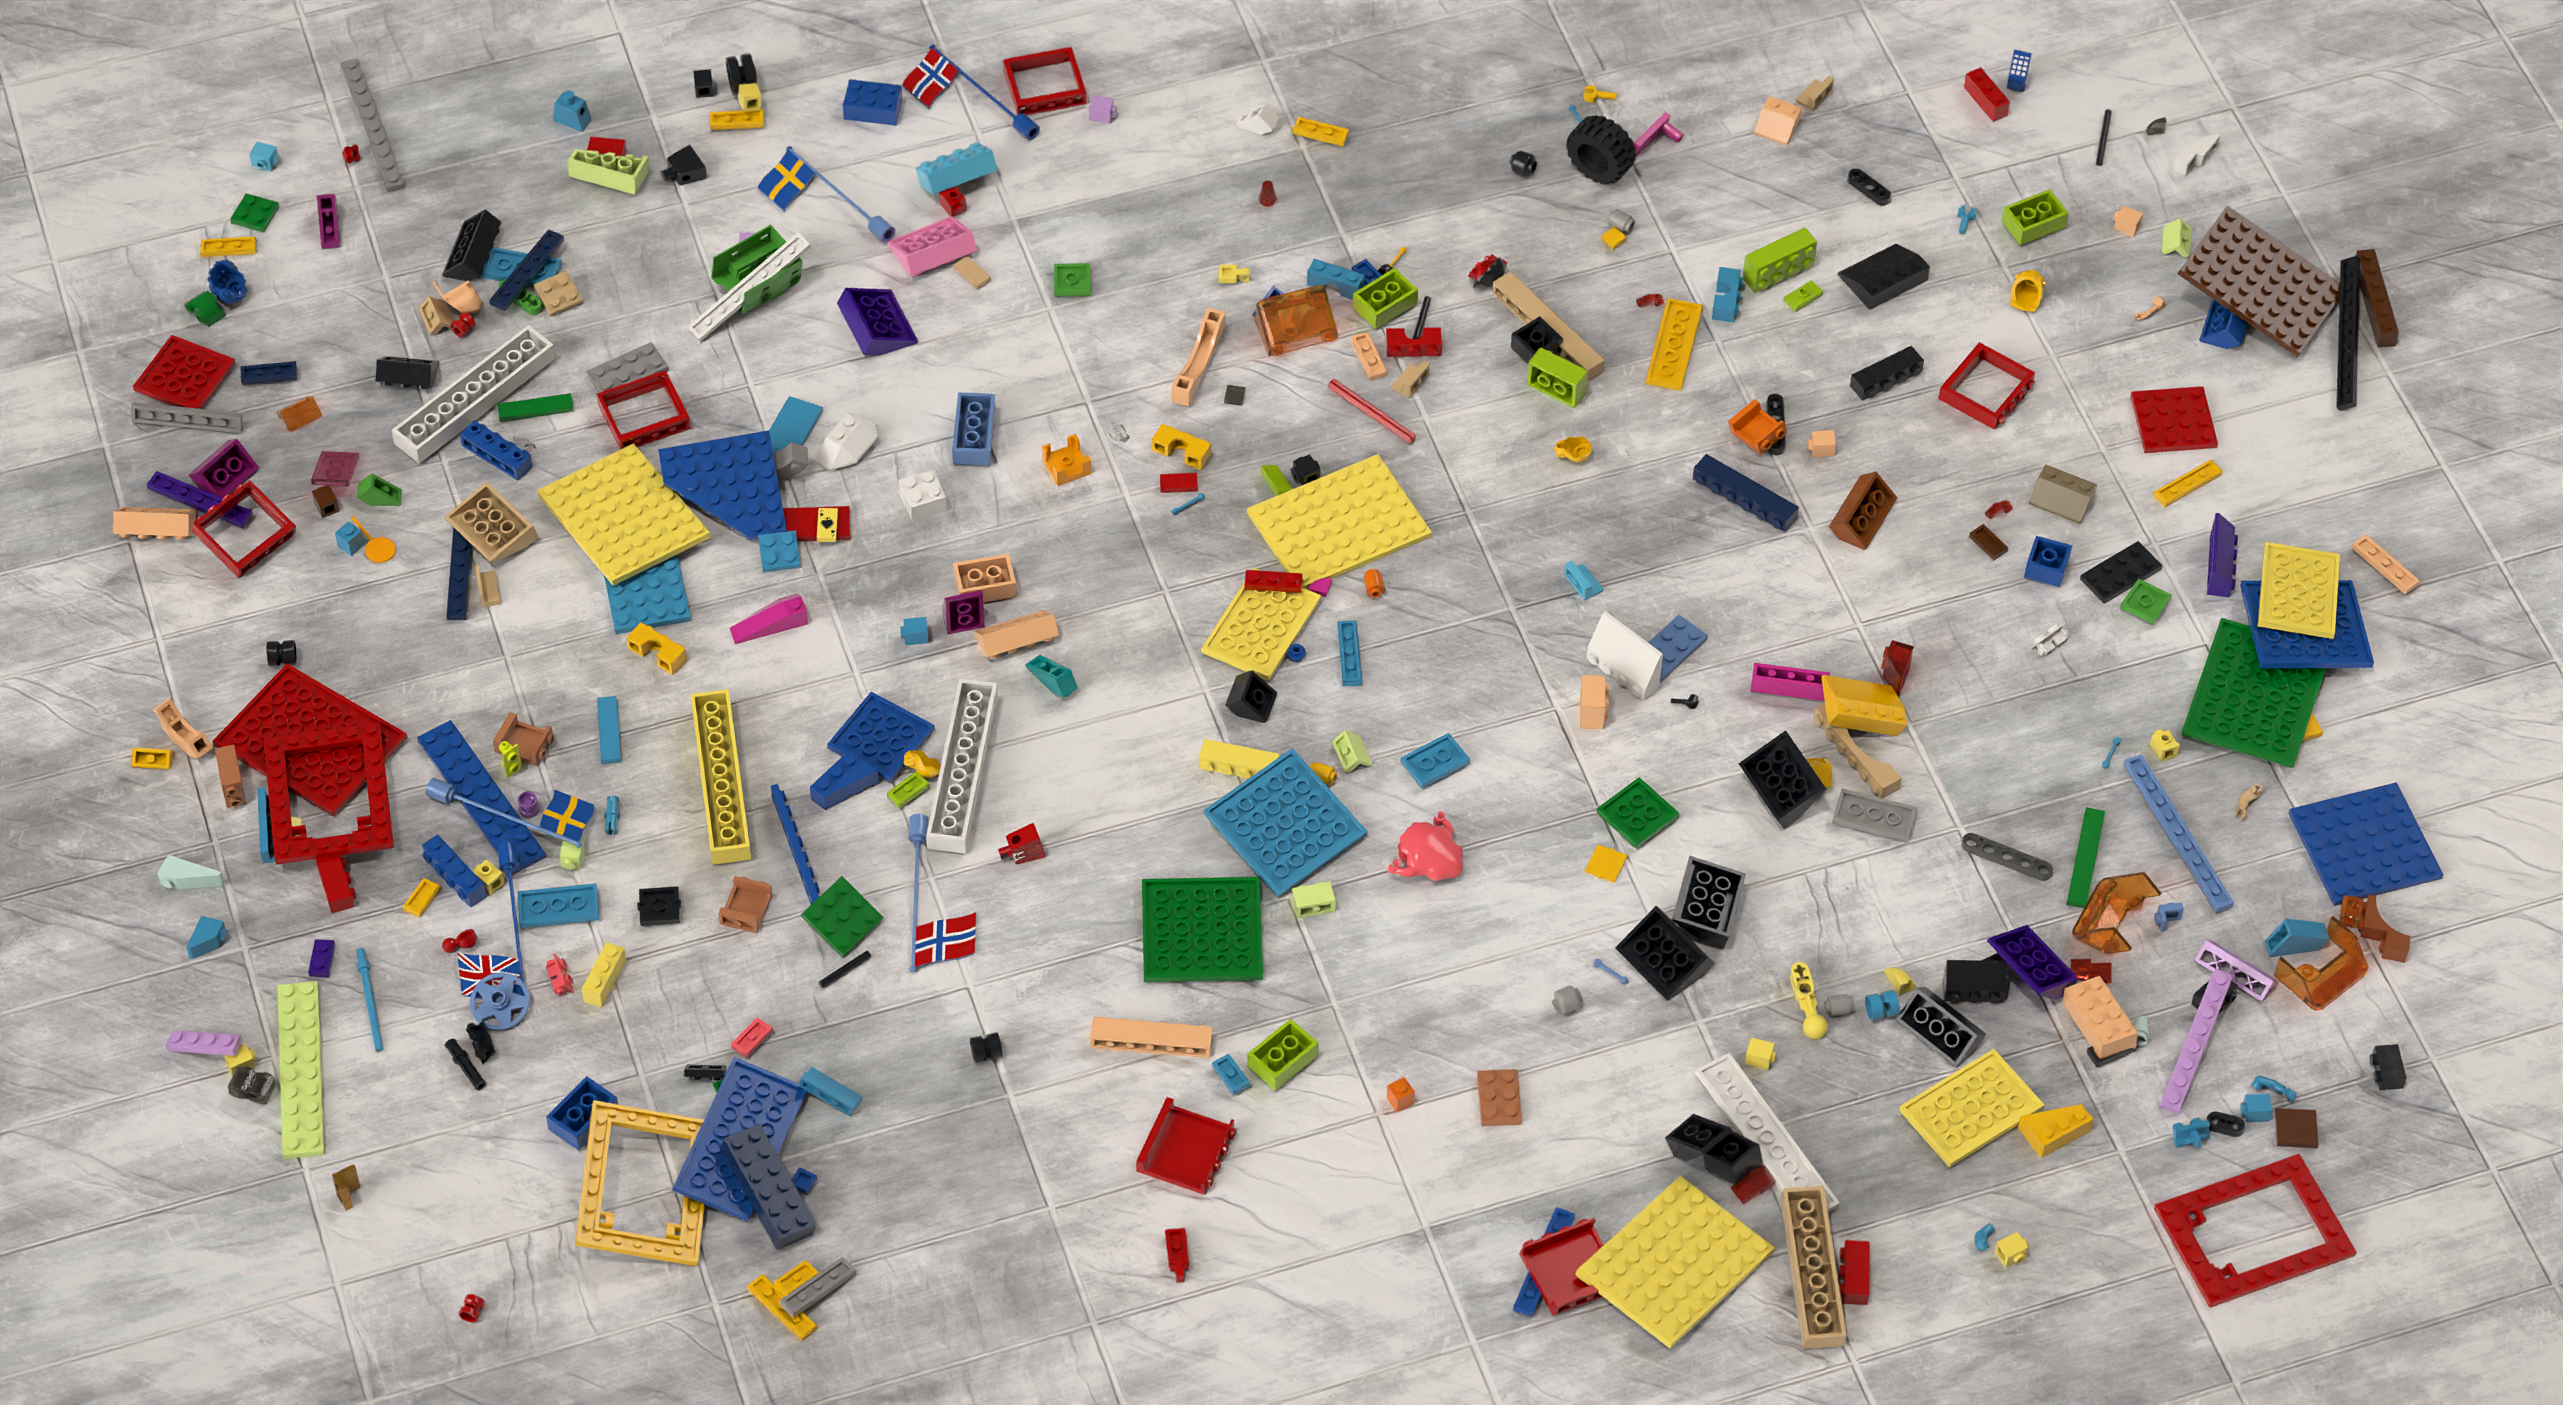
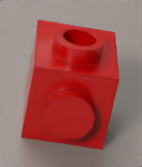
M956 186L939 192L940 205L950 217L967 211L966 198Z

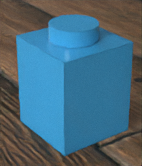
M350 522L345 523L335 532L337 546L350 556L364 545L362 531Z
M926 617L903 619L904 626L900 627L901 638H905L906 645L928 643Z
M2269 1094L2245 1095L2243 1103H2240L2241 1115H2244L2245 1122L2270 1121L2272 1105Z

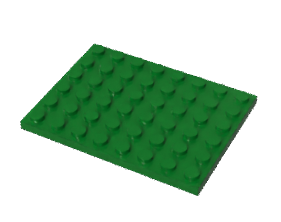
M2221 618L2181 735L2293 768L2326 668H2260L2250 626Z

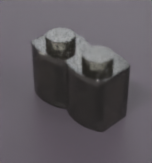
M237 1067L229 1082L228 1091L234 1097L267 1105L276 1087L275 1077L268 1072H255L250 1067Z

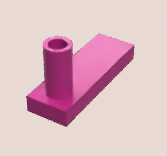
M1664 112L1634 142L1633 146L1636 148V156L1661 132L1667 134L1677 143L1683 138L1684 134L1669 123L1671 115Z

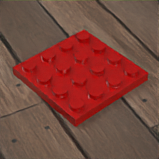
M171 335L135 382L133 390L172 406L203 409L236 362L234 358Z
M2204 386L2131 391L2130 397L2144 453L2217 448L2218 441Z

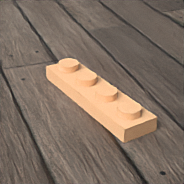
M2366 534L2352 544V549L2405 595L2419 586L2420 580Z

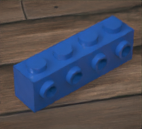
M474 420L460 433L461 445L517 481L533 467L529 452L521 450L513 442L507 441L500 434L492 432L484 424Z
M438 834L422 844L424 860L434 867L436 873L445 879L448 886L453 888L459 898L465 901L470 908L487 897L484 883Z

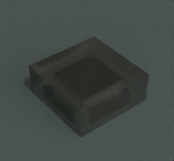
M1227 385L1224 404L1243 406L1246 387Z

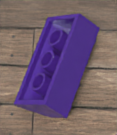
M2215 513L2210 533L2207 595L2229 597L2231 590L2235 589L2236 579H2232V577L2236 574V564H2233V560L2236 561L2237 549H2234V546H2237L2238 535L2235 534V526L2220 513Z

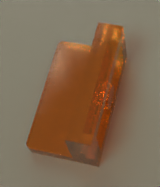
M306 396L276 411L278 418L283 419L288 431H293L322 416L313 396Z

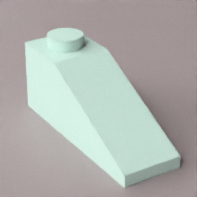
M171 855L167 856L158 871L160 884L166 888L181 890L217 887L224 884L222 872Z

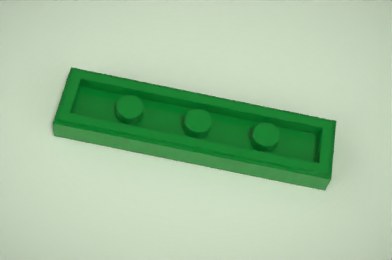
M571 393L497 404L500 422L574 411Z

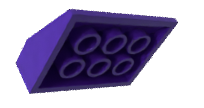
M844 289L837 305L863 355L879 356L918 343V339L891 289Z
M2028 925L1987 939V942L2039 996L2056 1000L2060 999L2064 995V988L2075 985L2079 979Z

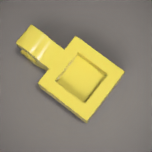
M1219 265V283H1237V279L1242 282H1250V268L1237 269V265Z

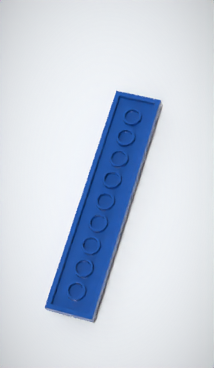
M451 720L417 737L418 743L444 780L456 787L458 796L521 819ZM460 801L497 855L501 844L512 843L515 845L518 853L519 868L512 875L546 858V853L527 826Z

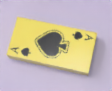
M819 508L817 542H836L838 508Z

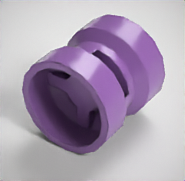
M531 791L522 792L517 800L519 812L525 818H532L539 811L537 797Z

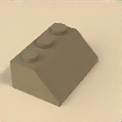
M2045 464L2037 479L2029 504L2081 524L2094 500L2097 484Z

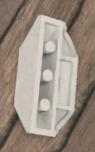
M847 413L825 438L816 464L832 472L837 468L857 463L878 439L874 421L860 413Z

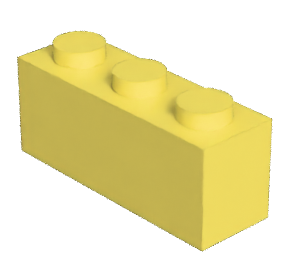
M608 942L605 943L582 987L584 1002L603 1007L626 963L625 948Z

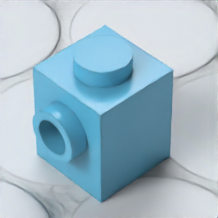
M257 141L249 153L251 165L259 169L272 171L273 167L279 162L276 146Z

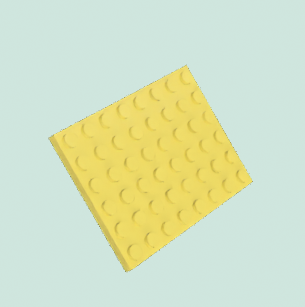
M634 443L537 490V496L613 586L711 538L708 529L677 493L664 486L663 477Z
M1379 454L1247 508V514L1285 571L1303 574L1302 588L1308 589L1317 580L1322 578L1333 579L1432 537V531Z
M1679 1176L1577 1269L1576 1276L1589 1286L1593 1285L1596 1287L1600 1295L1671 1349L1774 1252L1775 1247L1683 1177Z

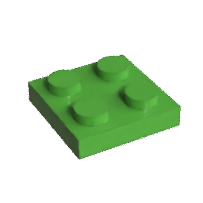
M1090 263L1054 264V296H1091Z
M2138 579L2121 603L2120 608L2154 625L2170 602L2172 595Z

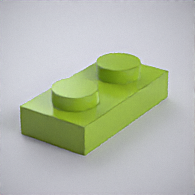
M916 771L888 791L887 797L900 809L928 789L929 782Z

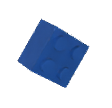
M2036 536L2026 564L2024 578L2061 587L2073 545Z

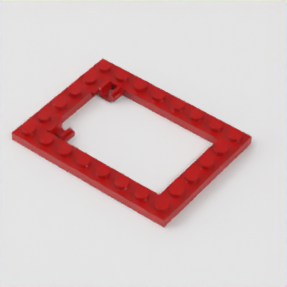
M380 722L263 738L276 865L394 848ZM363 744L370 815L357 817L358 830L352 831L351 834L313 839V837L307 838L306 825L292 826L285 755Z
M2300 1154L2154 1205L2157 1216L2209 1308L2352 1258L2357 1253ZM2290 1180L2326 1242L2238 1274L2232 1263L2226 1264L2222 1269L2215 1267L2213 1263L2210 1264L2192 1232L2194 1231L2193 1228L2207 1221L2202 1211ZM2194 1214L2196 1218L2191 1219L2190 1215Z

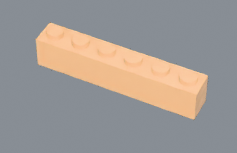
M1093 1017L1090 1046L1091 1048L1210 1058L1212 1027L1205 1025L1193 1026L1184 1023L1148 1022L1146 1020L1135 1021L1125 1018Z

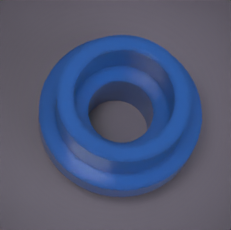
M1293 644L1287 650V657L1292 662H1300L1306 655L1305 648L1300 644Z

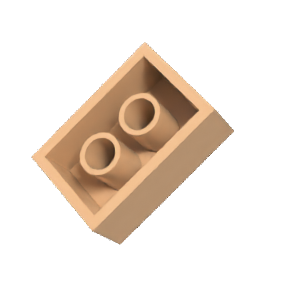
M1009 554L953 563L954 580L958 595L982 590L983 602L1017 597L1016 581Z

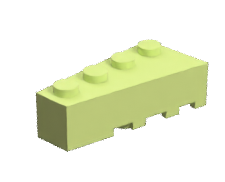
M575 149L568 159L569 177L634 195L649 173V156L633 158V155L626 154L623 157L615 156V153L608 152V154L602 155L598 151Z

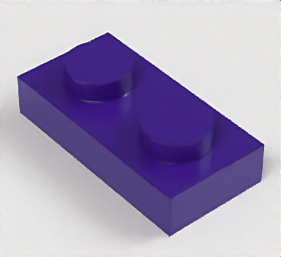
M315 939L308 970L309 977L329 978L336 945L335 940Z

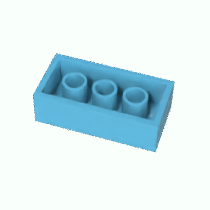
M978 142L970 144L965 149H956L952 154L940 155L931 162L924 161L920 163V166L915 167L921 188L931 194L998 170L993 151Z

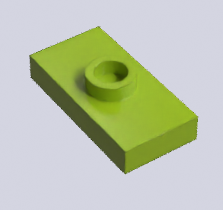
M1810 280L1786 295L1784 302L1796 312L1822 296L1823 290Z

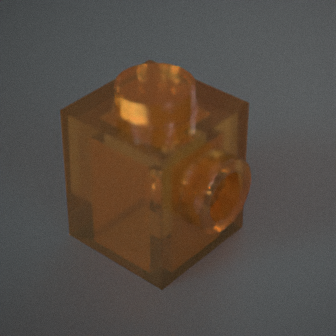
M2343 896L2338 925L2358 928L2362 912V898Z

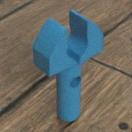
M1966 205L1961 206L1958 210L1957 217L1962 218L1959 227L1960 234H1965L1969 220L1975 221L1976 210L1973 206L1968 214L1965 212Z

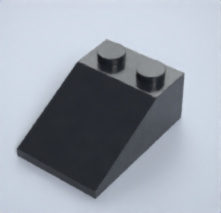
M1692 1114L1668 1134L1665 1139L1674 1157L1688 1161L1707 1153L1727 1136L1732 1129L1731 1127Z

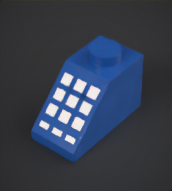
M2014 49L2007 89L2024 92L2032 53Z

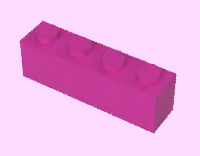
M1754 663L1751 692L1825 701L1822 675L1830 676V672Z

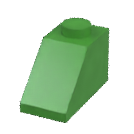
M373 473L358 483L357 498L371 506H399L401 503L402 489Z

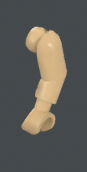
M2254 784L2241 794L2238 809L2234 814L2235 817L2237 814H2240L2243 817L2242 821L2245 820L2248 804L2261 795V785Z

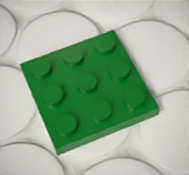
M1640 777L1597 808V814L1636 849L1679 818V812Z
M843 876L834 882L800 915L841 957L847 954L884 918Z

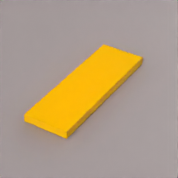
M1667 298L1645 384L1682 390L1703 310L1702 304Z

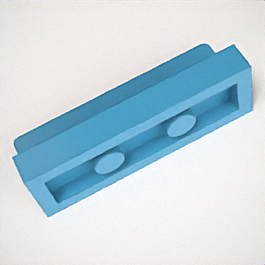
M813 1067L803 1074L799 1083V1087L850 1117L862 1100L861 1095Z

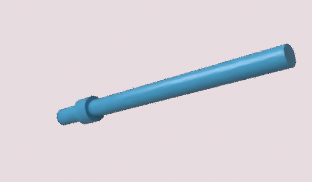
M364 948L357 949L358 972L361 973L375 1051L380 1052L383 1050V1044L369 976L370 965L369 961L366 960Z

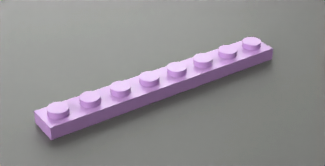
M2214 968L2162 1098L2160 1108L2179 1114L2231 984L2232 974Z

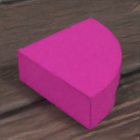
M1318 579L1309 586L1308 590L1326 597L1332 584V579Z

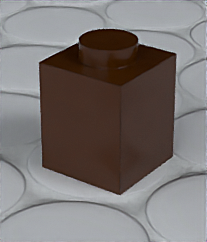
M330 485L319 487L312 491L314 503L322 518L340 512L338 501Z

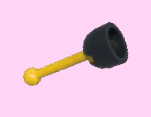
M1405 247L1399 249L1400 252L1390 264H1384L1378 269L1381 275L1393 269L1392 266L1400 256L1406 253Z

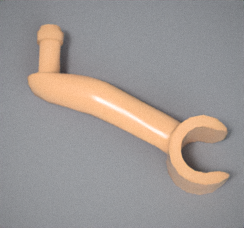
M2156 296L2152 302L2154 306L2142 313L2135 312V319L2141 320L2149 317L2156 310L2163 309L2166 302L2161 297Z

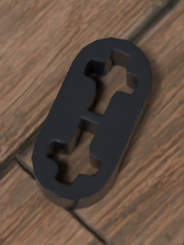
M2213 1111L2208 1114L2206 1119L2210 1122V1131L2232 1137L2242 1135L2245 1128V1122L2242 1118L2226 1113ZM2214 1119L2217 1120V1124L2213 1123ZM2233 1124L2237 1125V1129L2233 1128Z

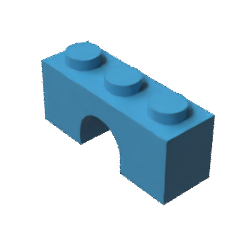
M1314 258L1307 270V285L1324 291L1326 285L1330 283L1339 288L1341 297L1353 300V293L1364 287V274Z
M1719 267L1716 292L1724 293L1725 295L1715 294L1712 320L1733 322L1734 315L1738 316L1739 305H1736V302H1740L1742 292L1738 291V289L1742 288L1744 277H1740V269Z

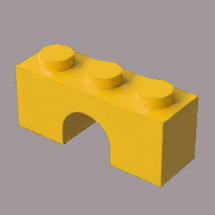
M1161 424L1152 438V451L1169 457L1174 450H1184L1185 464L1202 470L1211 456V443L1194 437L1189 433L1179 431L1172 426Z
M640 622L626 637L628 649L641 657H644L649 651H659L656 655L657 665L671 675L687 661L684 646L679 643L676 644L668 636L661 635L649 625L646 626Z

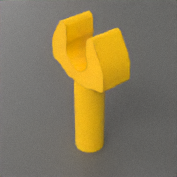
M1588 85L1584 88L1583 99L1589 103H1594L1597 98L1616 100L1617 93L1598 91L1595 85Z

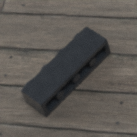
M1911 345L1852 374L1850 387L1862 401L1872 398L1883 390L1886 391L1898 383H1903L1912 376L1919 375L1923 370L1924 359Z

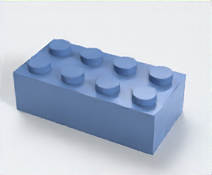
M958 392L952 448L953 464L990 466L996 409L995 394Z

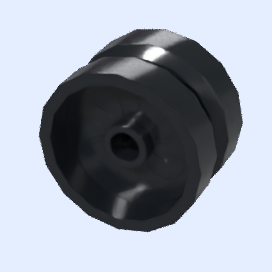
M751 53L741 54L740 66L735 56L725 57L732 95H738L739 85H742L743 82L744 84L757 83V74Z

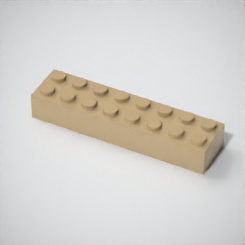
M1824 1186L1783 1188L1780 1200L1802 1349L1844 1346L1846 1330Z

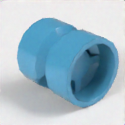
M1894 990L1884 991L1881 995L1875 993L1865 996L1866 1011L1870 1020L1881 1019L1884 1015L1887 1017L1899 1015V1001Z

